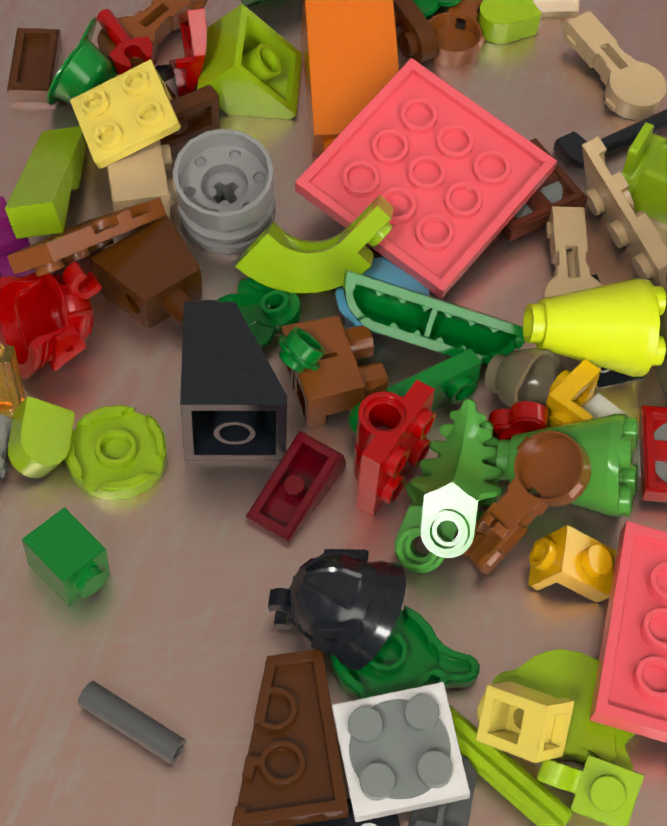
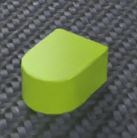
M483 0L480 5L478 24L481 27L482 36L485 37V41L499 45L507 44L537 35L541 11L533 0Z
M28 396L13 413L8 442V457L13 467L19 473L30 478L45 477L53 471L68 455L75 413L72 410Z

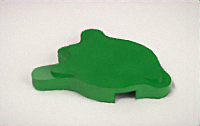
M405 605L404 609L400 611L395 626L385 644L376 656L362 669L352 670L342 665L335 656L330 655V665L334 678L343 692L353 700L444 682L445 689L469 687L476 682L480 671L477 659L445 646L437 638L432 626L418 612Z

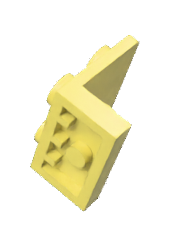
M151 59L70 99L94 163L99 169L181 128L170 102L173 98Z

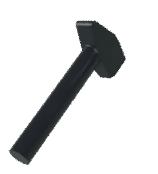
M667 109L602 138L601 141L607 149L604 156L631 145L645 122L654 125L652 133H657L667 128ZM573 131L558 138L554 143L553 150L569 170L586 178L582 144L587 141Z

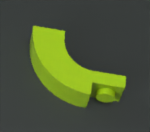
M379 195L345 230L332 238L321 241H307L295 238L282 230L273 221L241 254L235 267L258 283L290 293H318L343 285L345 269L363 274L372 266L374 253L366 244L369 243L372 247H375L390 232L393 226L389 221L392 219L394 207Z

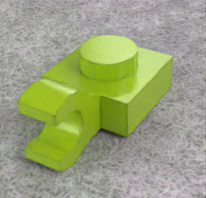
M587 754L582 770L550 759L542 761L537 775V780L574 793L570 805L572 812L609 826H628L644 779V775L590 754Z

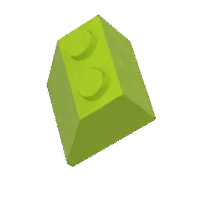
M240 4L207 28L206 56L198 80L197 90L211 85L219 95V108L228 115L292 119L297 114L302 53L246 6Z

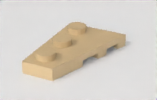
M596 136L582 144L587 191L583 192L587 196L586 203L595 216L602 214L608 223V232L616 246L620 249L625 246L633 256L631 261L638 276L641 279L650 280L654 286L667 288V247L646 212L639 211L636 214L634 213L635 205L628 191L629 185L620 171L611 175L605 165L604 153H606L607 149L599 136Z

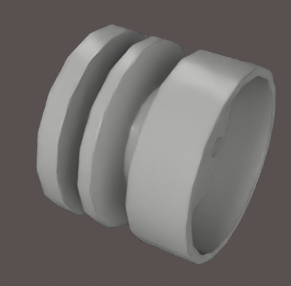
M219 129L206 131L189 140L177 154L173 168V177L182 228L190 240L208 252L223 255L244 252L274 221L276 214L274 173L271 157L258 140L245 132Z

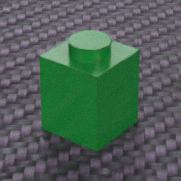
M65 507L22 538L28 565L68 607L80 597L86 598L96 593L106 581L107 576L110 575L106 548Z

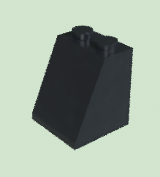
M215 300L184 302L180 396L184 460L281 461L286 453L287 395L236 302H218Z

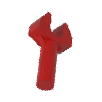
M104 9L98 13L97 21L116 46L109 53V56L118 74L132 69L129 59L133 57H139L144 62L151 59L154 64L153 45L148 36L130 38L110 9Z

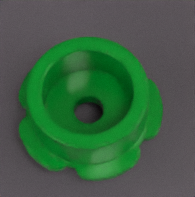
M293 327L287 336L281 335L278 341L282 349L279 357L287 366L298 373H303L305 369L317 371L320 368L318 361L325 354V349L312 335L299 327Z

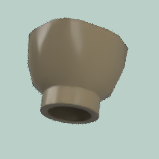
M527 348L515 350L509 356L497 354L487 366L485 386L489 392L498 394L499 399L509 409L511 405L522 401L536 402L545 406L549 389L561 373V362L558 356L554 355L549 349Z

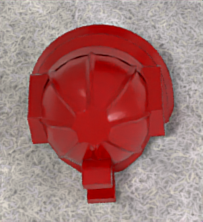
M76 261L67 266L63 272V277L52 275L51 273L38 277L35 273L22 276L21 278L10 275L8 277H0V341L12 369L22 379H28L35 372H39L46 363H49L52 370L56 371L87 348L85 342L87 336L92 332L94 322L93 308L89 298L96 295L102 286L94 273L90 271L86 275L81 265Z

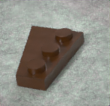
M315 649L267 656L232 826H293L348 818L349 809L323 652Z

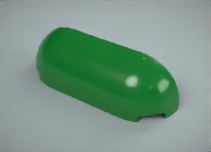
M345 269L343 292L346 303L354 317L374 332L452 357L471 348L482 364H489L491 359L497 354L507 356L516 348L520 349L525 343L523 326Z

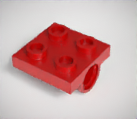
M419 380L414 382L404 397L392 392H376L367 396L359 406L353 473L359 482L356 508L373 518L384 502L389 505L394 503L404 486V474L411 465L418 468L420 461L425 459L429 452L431 441L427 439V434L436 419V413L431 411L435 389Z

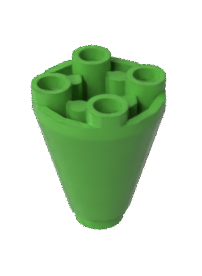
M611 414L514 434L511 440H499L496 467L502 470V475L497 478L498 480H509V483H511L515 478L514 462L519 451L517 447L526 436L532 437L544 431H558L568 435L581 444L591 462V477L586 489L576 500L569 504L610 518L631 517L633 495L636 496L638 485V465H632L633 448H637L638 417H627L626 414ZM534 488L531 491L532 493L539 494Z

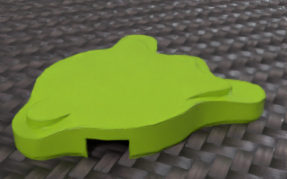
M564 649L550 650L534 656L517 669L502 672L494 678L492 684L511 681L557 698L565 697L575 701L563 757L555 759L571 760L584 764L587 754L633 770V764L626 752L625 744L636 734L589 720L599 660L581 652Z

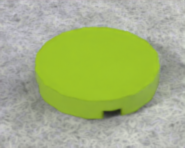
M125 405L100 407L85 414L76 422V428L72 431L70 449L65 458L67 471L76 486L90 496L110 501L131 499L149 490L161 478L167 463L165 433L156 419L147 413L145 416L142 413L135 412L134 407Z

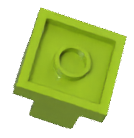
M645 122L628 150L622 175L629 185L628 191L635 205L634 211H644L649 218L667 225V138L652 133L654 125Z

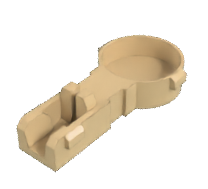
M587 11L566 22L563 31L565 41L581 56L590 68H594L600 75L601 81L606 85L604 90V103L612 112L631 120H643L654 115L659 110L667 90V84L661 72L652 65L635 61L629 54H625L618 46L619 42L591 11Z
M552 206L549 222L546 223L547 238L550 239L551 262L555 264V272L545 288L542 299L601 286L602 284L598 280L590 276V266L586 264L588 243L584 207Z

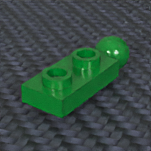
M470 348L386 388V392H392L404 397L414 382L419 380L435 389L431 411H435L451 402L458 404L468 399L476 391L482 362ZM361 402L354 405L348 417L349 427L355 436Z

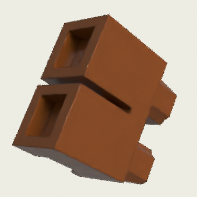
M338 315L281 326V335L287 336L293 327H299L312 335L325 349V354L318 361L320 368L317 371L305 369L303 373H298L284 363L306 429L325 425L326 416L347 410L351 411L354 405L363 401L367 396L376 392L386 391V388H388V376L383 363L377 362L359 367L356 360L371 357L374 353L372 334L370 329L364 325L343 328Z

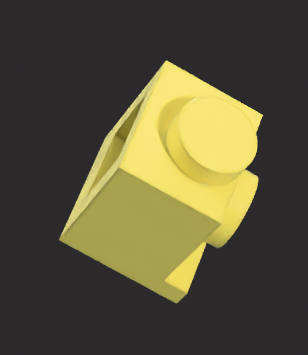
M511 681L489 684L477 708L479 726L476 741L533 763L563 757L575 701L565 697L557 698Z

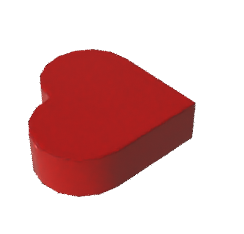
M522 401L511 405L510 409L502 408L490 412L488 421L494 425V437L498 440H511L514 434L547 428L548 409L536 402Z

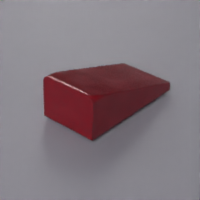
M299 431L245 516L246 519L291 543L347 464L344 455L306 433Z

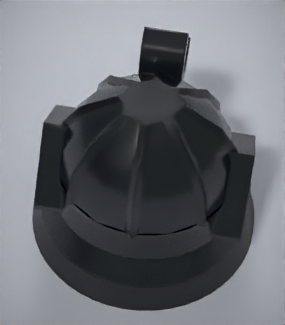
M324 549L323 554L317 558H310L299 568L296 575L293 576L289 589L275 588L270 590L268 609L269 612L276 611L274 619L275 629L287 630L297 626L299 632L311 642V648L335 656L342 665L352 670H360L380 651L395 626L405 596V571L402 565L397 562H385L382 560L369 562V551L366 549Z

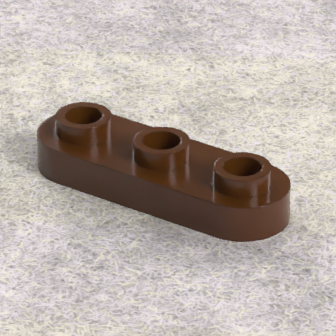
M393 0L396 40L399 43L402 54L406 58L414 59L419 64L434 59L437 55V41L430 23L412 0Z

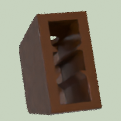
M167 215L90 257L92 272L102 286L99 292L145 328H152L171 317L183 329L184 302H197L202 296L200 266Z

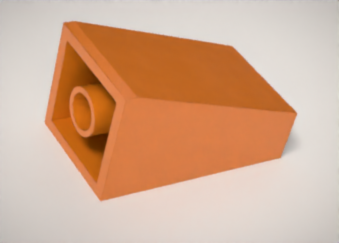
M393 0L303 1L301 47L312 155H321L399 72Z

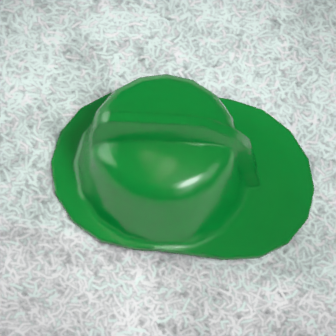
M96 17L91 20L78 46L67 57L54 77L47 94L46 102L53 105L59 100L71 104L70 99L116 77V71L111 61L91 42L97 23Z

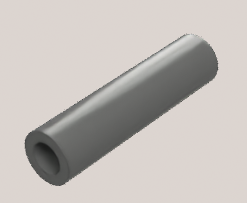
M91 681L88 683L79 696V706L169 764H173L182 753L186 745L185 738L97 682Z

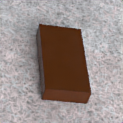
M17 28L7 87L9 101H47L50 85L58 69L62 41L60 29Z

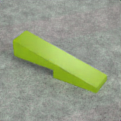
M80 126L41 132L5 207L16 239L64 233L70 193L73 189H79L87 144Z

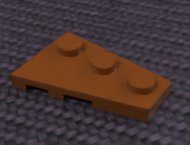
M158 197L79 223L64 230V233L54 234L7 255L14 274L34 269L37 277L65 267L64 264L84 258L90 255L92 251L113 244V237L167 214L161 198Z

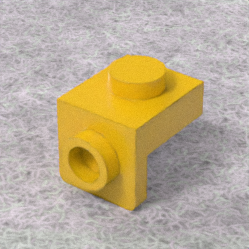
M584 359L572 372L566 369L557 376L549 389L545 405L548 409L547 427L594 418L582 407L593 397L601 369L587 359Z
M566 525L534 542L529 555L530 573L528 585L536 590H540L557 582L598 603L610 597L616 550Z

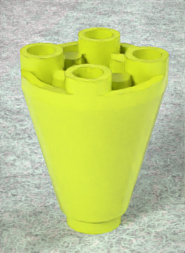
M633 278L543 298L537 304L528 303L526 305L523 315V337L526 343H535L537 348L549 349L553 353L579 361L587 359L592 364L632 377H642L649 372L652 365H662L665 358L666 344L663 336H659L660 316L663 315L666 308V292L663 286H653L650 280Z

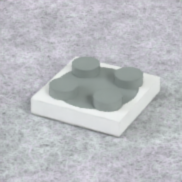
M444 682L332 705L355 822L470 798V791Z

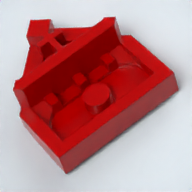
M205 8L187 10L178 15L185 58L169 60V64L172 65L175 73L177 98L194 91L202 71L207 45Z

